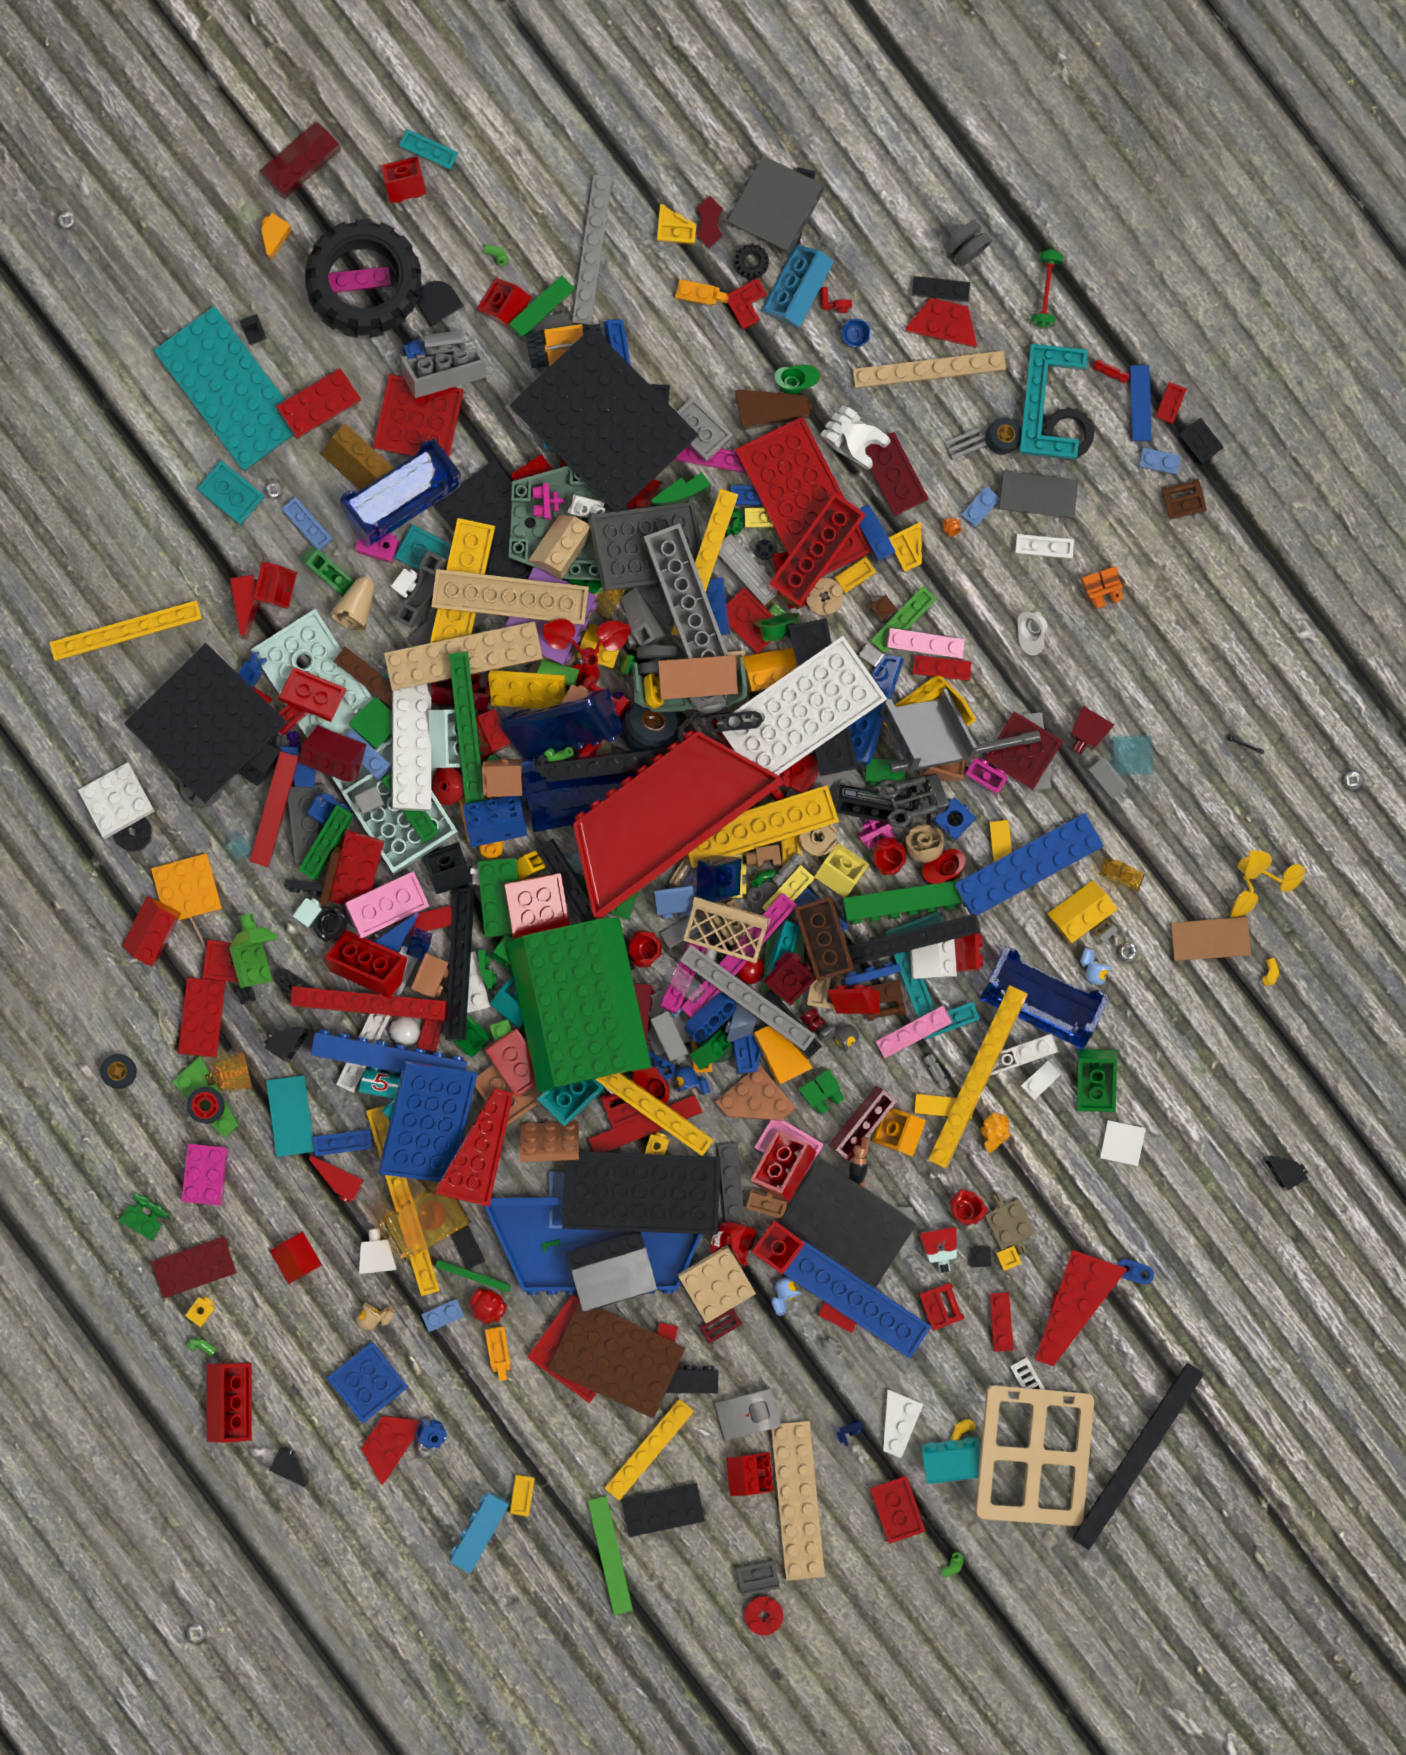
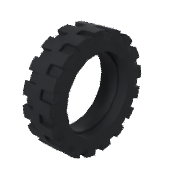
M1071 407L1059 409L1051 414L1046 421L1043 436L1053 437L1054 426L1062 419L1070 418L1078 421L1085 433L1084 440L1078 446L1077 458H1079L1088 451L1094 440L1092 421L1087 417L1086 413H1082L1077 408L1071 409Z

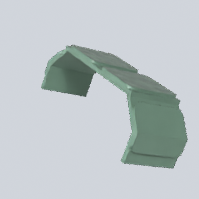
M740 658V668L736 670L738 694H727V702L722 709L730 708L732 704H736L747 697L746 672L743 658ZM634 663L632 677L635 703L655 712L694 709L690 704L689 697L664 699V704L656 709L649 707L645 702L644 677L638 674L637 663Z

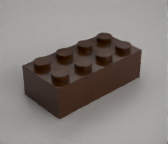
M826 897L795 907L796 916L817 982L856 971L833 897Z

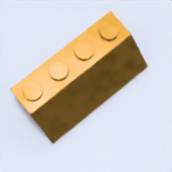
M346 423L331 437L321 453L328 462L376 506L393 489V486L402 479L401 474Z

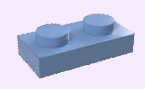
M1143 448L1139 468L1176 475L1180 455Z
M986 486L961 516L976 528L999 502L1000 498Z
M457 1299L421 1314L429 1332L465 1316Z

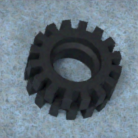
M754 243L741 247L735 257L736 271L740 273V276L746 277V279H756L765 274L769 265L768 253L765 252V249L761 248L758 244L754 245ZM748 255L758 257L759 265L756 268L750 269L745 265L744 260Z

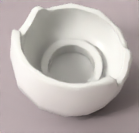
M398 1017L389 1028L391 1038L399 1045L404 1046L415 1044L421 1034L419 1024L412 1018Z

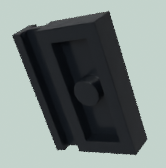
M1199 418L1178 435L1201 465L1224 448L1202 418Z

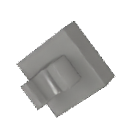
M1105 919L1092 930L1094 935L1107 945L1110 944L1108 938L1112 935L1118 938L1116 933L1118 929L1108 919Z

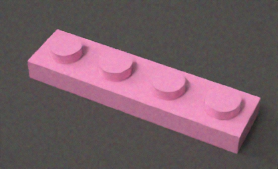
M889 628L886 647L962 658L965 639Z
M941 1006L877 1040L876 1043L884 1058H887L953 1022L946 1008Z

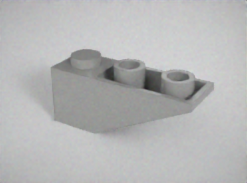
M636 587L621 597L631 632L640 647L652 646L665 636Z

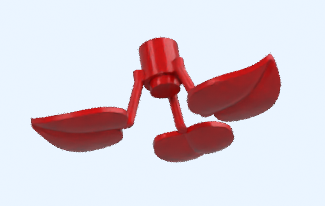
M563 618L556 619L543 626L544 638L551 647L564 650L569 642H571L581 654L583 664H575L571 667L579 670L576 687L582 685L583 681L587 677L590 678L592 674L597 680L599 679L600 672L597 667L599 659L597 654L599 653L601 643L604 649L617 651L624 646L631 631V627L624 622L616 620L606 621L596 630V635L600 639L597 642L596 648L587 647L581 649L571 639L576 632L571 621Z

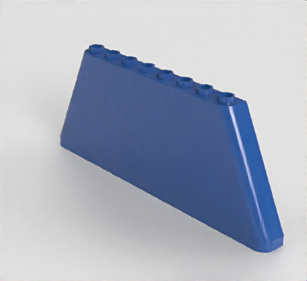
M564 1197L491 1198L490 1206H484L522 1290L527 1291V1295H539V1291H546V1295H558V1291H566V1294H577L567 1264L566 1252L626 1235L633 1231L549 1228V1213L551 1211L552 1225H563V1216L560 1208L563 1205ZM641 1232L657 1290H662L663 1294L674 1293V1290H678L681 1284L678 1274L688 1268L702 1234ZM560 1239L561 1244L559 1247L553 1245L546 1247V1252L542 1250L541 1243Z

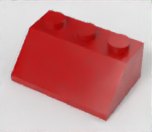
M147 895L122 946L135 959L152 967L158 962L181 913Z
M777 1130L750 1181L773 1196L790 1202L817 1152L809 1143Z

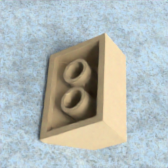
M559 515L530 557L529 562L562 580L590 538V525L575 516Z

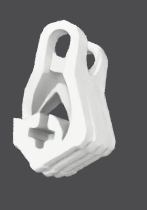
M841 406L838 410L840 414L835 413L832 416V421H829L825 426L828 430L824 429L820 436L832 449L864 469L869 470L873 463L871 458L865 453L866 447L874 443L881 447H886L891 441L878 428L866 425L860 421V416L851 408Z

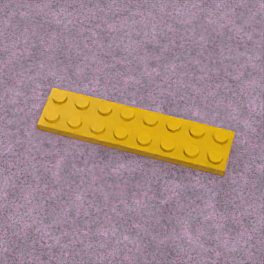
M458 518L446 570L485 575L495 526ZM437 609L430 643L472 635L476 613Z
M828 785L745 811L688 854L692 869L839 823Z

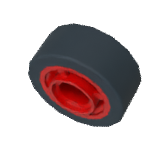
M203 1087L193 1091L189 1096L187 1109L192 1119L199 1123L209 1124L219 1120L223 1115L225 1102L221 1093L217 1090ZM205 1100L211 1103L208 1111H204L201 1108V1104Z

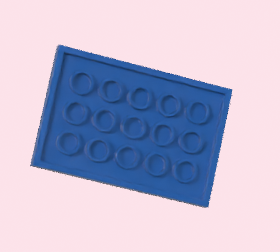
M404 1061L378 1169L379 1174L435 1182L441 1181L461 1145L478 1075L476 1071Z

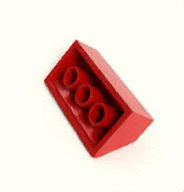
M346 930L325 955L324 960L330 972L390 998L401 985L407 956L366 938H359L358 935Z
M252 1363L207 1364V1442L252 1441Z

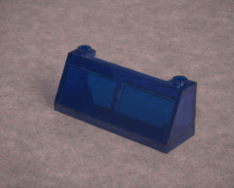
M435 438L430 441H424L419 446L420 449L416 455L359 492L347 491L341 496L340 507L366 548L460 487L461 472Z
M530 771L522 774L533 833L573 825V822L576 821L574 817L582 811L588 812L591 809L590 805L598 799L600 801L606 798L605 794L613 788L617 790L622 786L621 782L629 776L633 778L638 773L634 771L547 782L546 776L542 777L539 772Z
M1005 946L979 999L999 1008L1009 985L1028 994L1017 1018L1084 1049L1097 1027L1110 996L1100 990L1090 991V993L1080 990L1021 961V956L1016 949Z

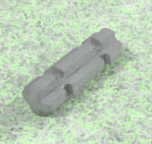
M796 853L791 858L792 861L789 860L779 871L780 874L774 876L772 880L776 885L782 886L785 878L788 879L797 869L796 866H800L804 862L801 855Z
M929 1054L924 1057L926 1065H929V1070L935 1081H938L939 1088L941 1090L948 1088L950 1084L944 1078L945 1075L939 1064L935 1062L934 1055Z

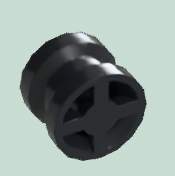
M766 539L758 541L755 546L756 556L760 560L770 559L774 553L772 542Z
M252 986L246 988L235 987L241 1005L246 1004L249 1000H256Z

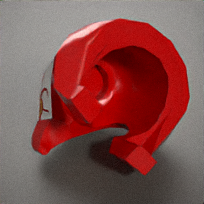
M724 1221L718 1226V1235L713 1234L710 1253L713 1254L727 1244L732 1245V1252L736 1256V1260L746 1267L748 1265L746 1258L755 1242L756 1231L752 1227L741 1223Z

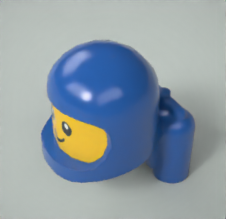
M684 1066L675 1072V1078L679 1086L678 1092L696 1087L702 1095L711 1092L707 1079L703 1076H699L698 1079L692 1067Z

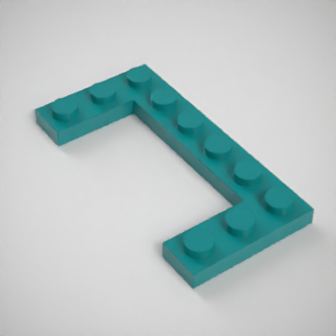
M1031 344L1019 454L1077 460L1079 439L1041 435L1048 366L1086 370L1088 350Z
M936 912L888 930L885 934L890 936L943 921L940 913ZM910 951L894 954L896 963L900 965V974L917 1019L935 1010L924 979H912ZM974 1002L947 1011L953 1023L925 1037V1040L980 1020Z

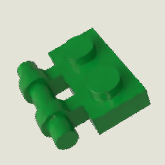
M136 1193L132 1199L138 1203L137 1207L135 1208L129 1204L119 1221L153 1241L163 1225L156 1221L157 1218L160 1216L166 1219L169 1212L165 1211L163 1206L149 1201V1198L145 1195L141 1196ZM144 1207L153 1212L151 1217L142 1212Z

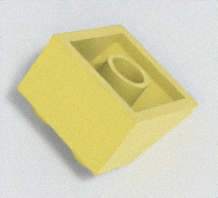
M838 843L814 877L843 898H846L870 864Z

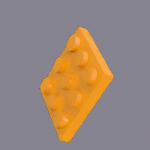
M207 853L151 868L160 902L181 913L178 921L222 909Z

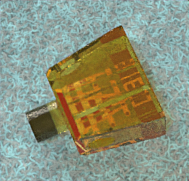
M244 1052L216 1063V1072L205 1075L207 1085L219 1083L221 1091L252 1089Z

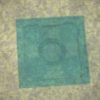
M1152 736L1113 737L1114 769L1119 776L1153 774Z

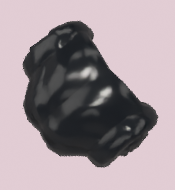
M338 906L328 907L317 916L313 930L318 938L328 943L332 939H338L347 930V922L350 920V917Z

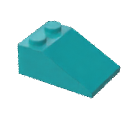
M595 1079L544 1092L537 1098V1101L565 1127L595 1100L605 1087Z

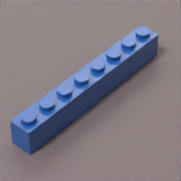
M319 1029V1033H314L310 1053L312 1056L399 1073L402 1072L404 1061L466 1070L467 1062L463 1061L464 1057L452 1055V1059L445 1058L444 1053L433 1051V1055L425 1054L426 1050L419 1048L409 1051L406 1050L407 1046L395 1044L394 1048L387 1046L388 1042L376 1040V1044L368 1043V1038L357 1037V1040L349 1039L350 1035L338 1033V1036L330 1035L331 1031Z

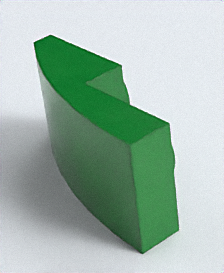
M623 655L617 676L623 678L625 676L630 677L632 669H634V663H637L634 656Z
M478 950V961L482 978L487 988L493 990V985H497V974H494L492 969H486V966H490V955L487 954L486 950Z

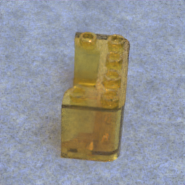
M438 1184L431 1188L433 1191L430 1193L424 1191L417 1195L418 1200L412 1203L409 1200L400 1205L401 1209L394 1213L391 1210L381 1217L382 1221L379 1224L402 1264L471 1223L470 1218L458 1199L433 1194Z

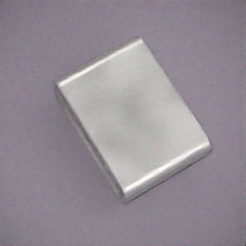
M866 643L858 656L873 667H876L884 654Z

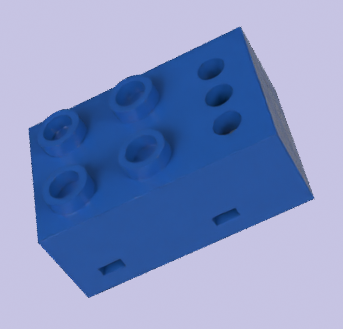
M503 796L463 805L466 829L471 847L528 836L520 796Z

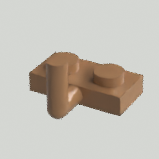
M751 1189L746 1209L782 1219L788 1202L768 1192L765 1193Z

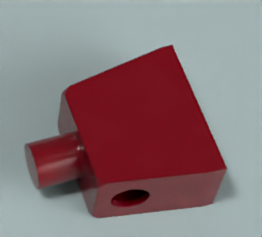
M1083 706L1070 735L1076 740L1072 750L1080 755L1086 746L1093 750L1113 728L1114 724Z

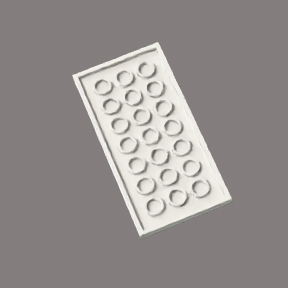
M842 636L733 712H759L762 716L760 727L722 733L735 752L779 775L879 706L887 698L847 640ZM754 714L751 715L750 719H745L746 715H742V727L747 726L746 722H752V725H756V722L759 721V718H756ZM733 716L729 719L731 727L739 726L740 719ZM726 718L722 722H718L717 726L724 725L723 729L728 728Z

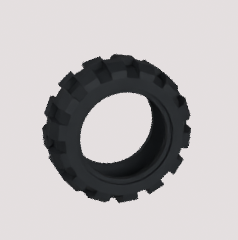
M355 219L354 223L346 224L342 222L331 227V231L326 235H321L313 245V250L310 256H308L305 268V288L307 289L308 300L314 312H317L321 316L322 322L331 329L343 331L344 335L358 338V335H369V338L384 335V332L390 329L395 330L405 322L410 312H413L421 289V266L418 256L412 250L413 246L404 235L400 236L394 231V227L383 222L380 224L371 223L370 219ZM367 249L383 255L392 264L397 275L398 285L393 295L383 304L366 309L352 307L340 300L330 286L328 275L335 261L343 254L353 250Z

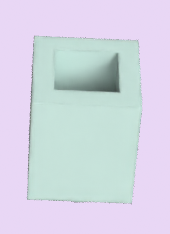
M313 897L311 900L306 898L293 917L308 928H311L323 909L320 908V903Z

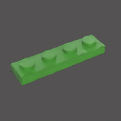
M922 586L870 642L885 654L890 649L886 647L889 628L907 631L937 598Z

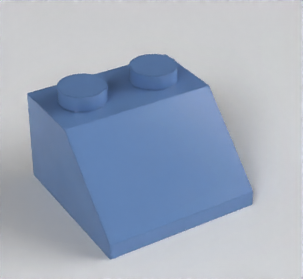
M693 886L654 891L658 917L662 916V919L673 918L674 914H681V917L691 915L694 900Z

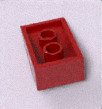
M254 575L230 579L239 632L244 640L249 638L260 602L253 599L258 580Z

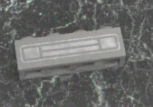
M729 534L722 542L718 557L745 588L766 607L777 597L775 593L767 588L772 580L767 575L769 571L763 564L758 565L756 563L755 555L750 550L746 551L742 547L743 542L738 536L733 537Z

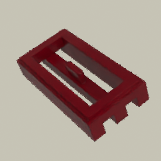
M732 1308L712 1321L700 1326V1329L710 1344L741 1326L742 1322ZM732 1313L733 1317L706 1332L705 1328ZM736 1320L737 1323L712 1338L709 1337L711 1333Z

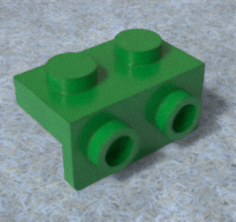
M467 1014L466 1040L452 1042H455L466 1055L473 1058L492 1036Z

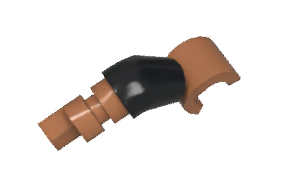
M864 1136L862 1137L861 1146H854L853 1153L855 1156H853L849 1166V1177L865 1187V1177L868 1171L865 1155L868 1154L869 1138Z

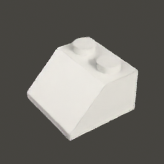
M954 939L910 950L912 979L957 976Z

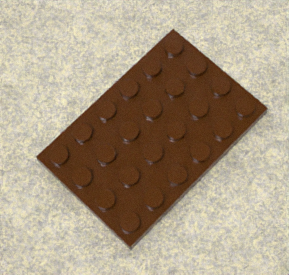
M579 1302L548 1370L654 1419L686 1347L602 1308L583 1313Z

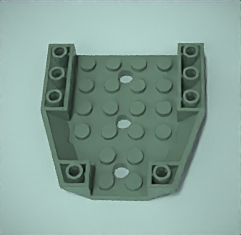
M569 466L512 481L509 558L543 570L530 563L529 559L559 515L575 516L589 524L588 518L568 513V509L572 504L573 494L602 500ZM543 483H549L550 499H553L552 492H558V498L564 499V504H559V511H553V505H550L551 520L534 517V506L544 505V499H533V488L543 486ZM604 503V506H603V508H605V512H604V513L613 512V511ZM528 518H533L536 521L533 528L525 526V521ZM592 535L564 575V579L601 581Z

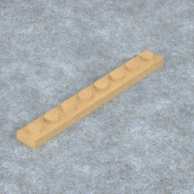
M1004 351L857 368L853 369L855 389L1006 371Z

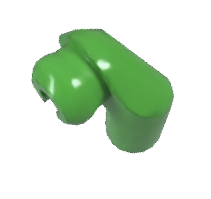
M567 747L555 753L550 748L544 752V755L549 762L560 761L572 756L573 750Z
M194 1337L190 1338L186 1344V1347L191 1351H195L198 1347L209 1356H212L216 1351V1348L207 1341Z
M953 1553L950 1565L940 1569L944 1578L961 1571L964 1557L961 1553Z

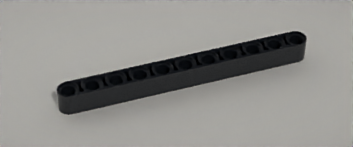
M1186 1363L1084 1518L1082 1524L1076 1530L1072 1537L1073 1541L1087 1550L1093 1546L1204 1375L1202 1371L1190 1363Z

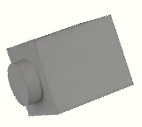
M376 787L355 796L356 802H354V806L358 813L362 812L364 816L385 806Z

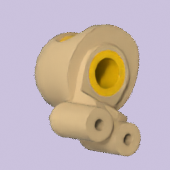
M365 1302L362 1306L363 1310L356 1317V1322L363 1330L370 1331L380 1321L382 1326L388 1325L396 1310L389 1306L380 1312Z

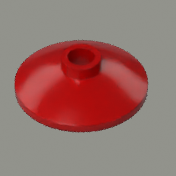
M453 767L441 768L433 776L431 789L439 803L454 805L465 794L463 775Z

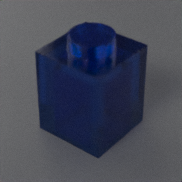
M415 927L409 940L406 954L423 960L430 947L433 933Z

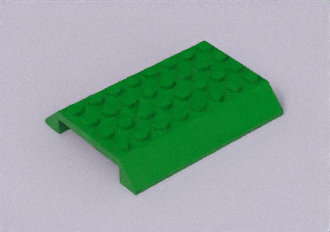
M619 917L587 921L525 935L507 942L538 1093L624 1072H636L652 1068Z

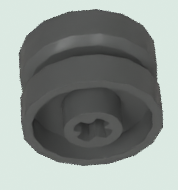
M972 220L960 228L943 246L949 254L957 252L954 261L959 267H963L975 259L992 242L987 233L979 234L981 226L976 220Z
M663 645L638 647L637 659L645 661L637 665L638 674L645 677L650 673H655L659 677L658 661L676 660L678 658V647Z

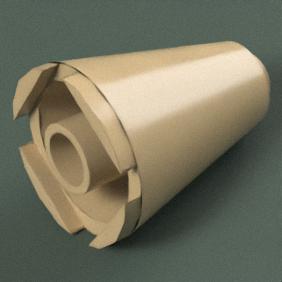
M365 576L357 578L330 613L332 615L331 618L343 627L347 628L350 625L354 627V631H365L375 588L373 581Z

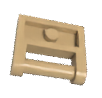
M845 974L837 976L835 989L836 986H842L841 980L846 978ZM831 978L821 982H817L816 979L809 988L808 1006L835 1010L833 1003H827Z

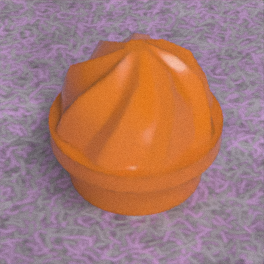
M949 517L943 522V531L949 537L956 536L962 530L961 522L955 517Z

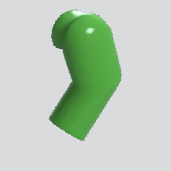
M485 245L484 254L493 255L499 266H505L508 263V256L502 247Z

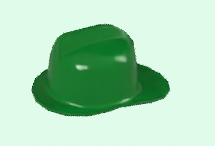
M797 365L778 369L774 379L779 385L781 392L799 394L803 389L817 384L820 379V373L814 366Z
M786 613L768 619H761L755 621L754 625L760 627L763 641H777L787 634L789 623L798 619L799 614Z

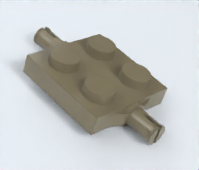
M1000 1193L993 1195L992 1197L997 1207L984 1217L1000 1250L1016 1245L1020 1256L1028 1253L1023 1242L1026 1238L1036 1234L1020 1199L1010 1203H1003Z

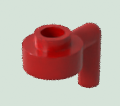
M828 287L820 288L822 310H837V313H848L849 309H852V300L843 299L828 302Z

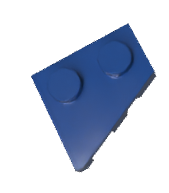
M753 1034L732 1041L736 1074L756 1072L762 1052Z

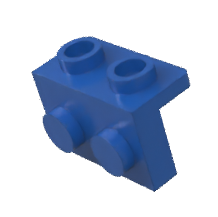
M322 793L316 794L306 815L324 826L337 804L348 811L350 808L343 803L339 804L336 802L332 795Z

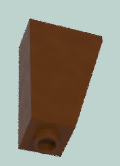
M735 390L742 430L794 421L801 417L809 418L810 412L813 411L811 400L807 401L806 395Z

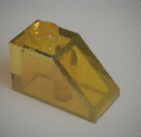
M1107 857L1099 873L1105 879L1136 892L1139 891L1145 874L1124 862Z

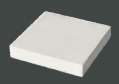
M1107 1120L1100 1158L1138 1166L1146 1128Z

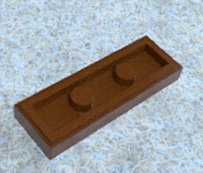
M335 847L331 854L319 902L320 905L327 906L329 903L342 847Z

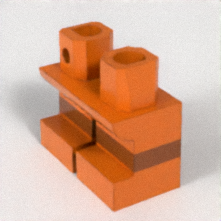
M1117 566L1100 571V573L1097 572L1082 577L1080 580L1088 601H1092L1095 609L1106 606L1103 597L1110 595L1113 604L1123 600L1121 592L1123 586L1119 579Z

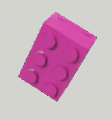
M188 1144L181 1202L223 1206L229 1148Z

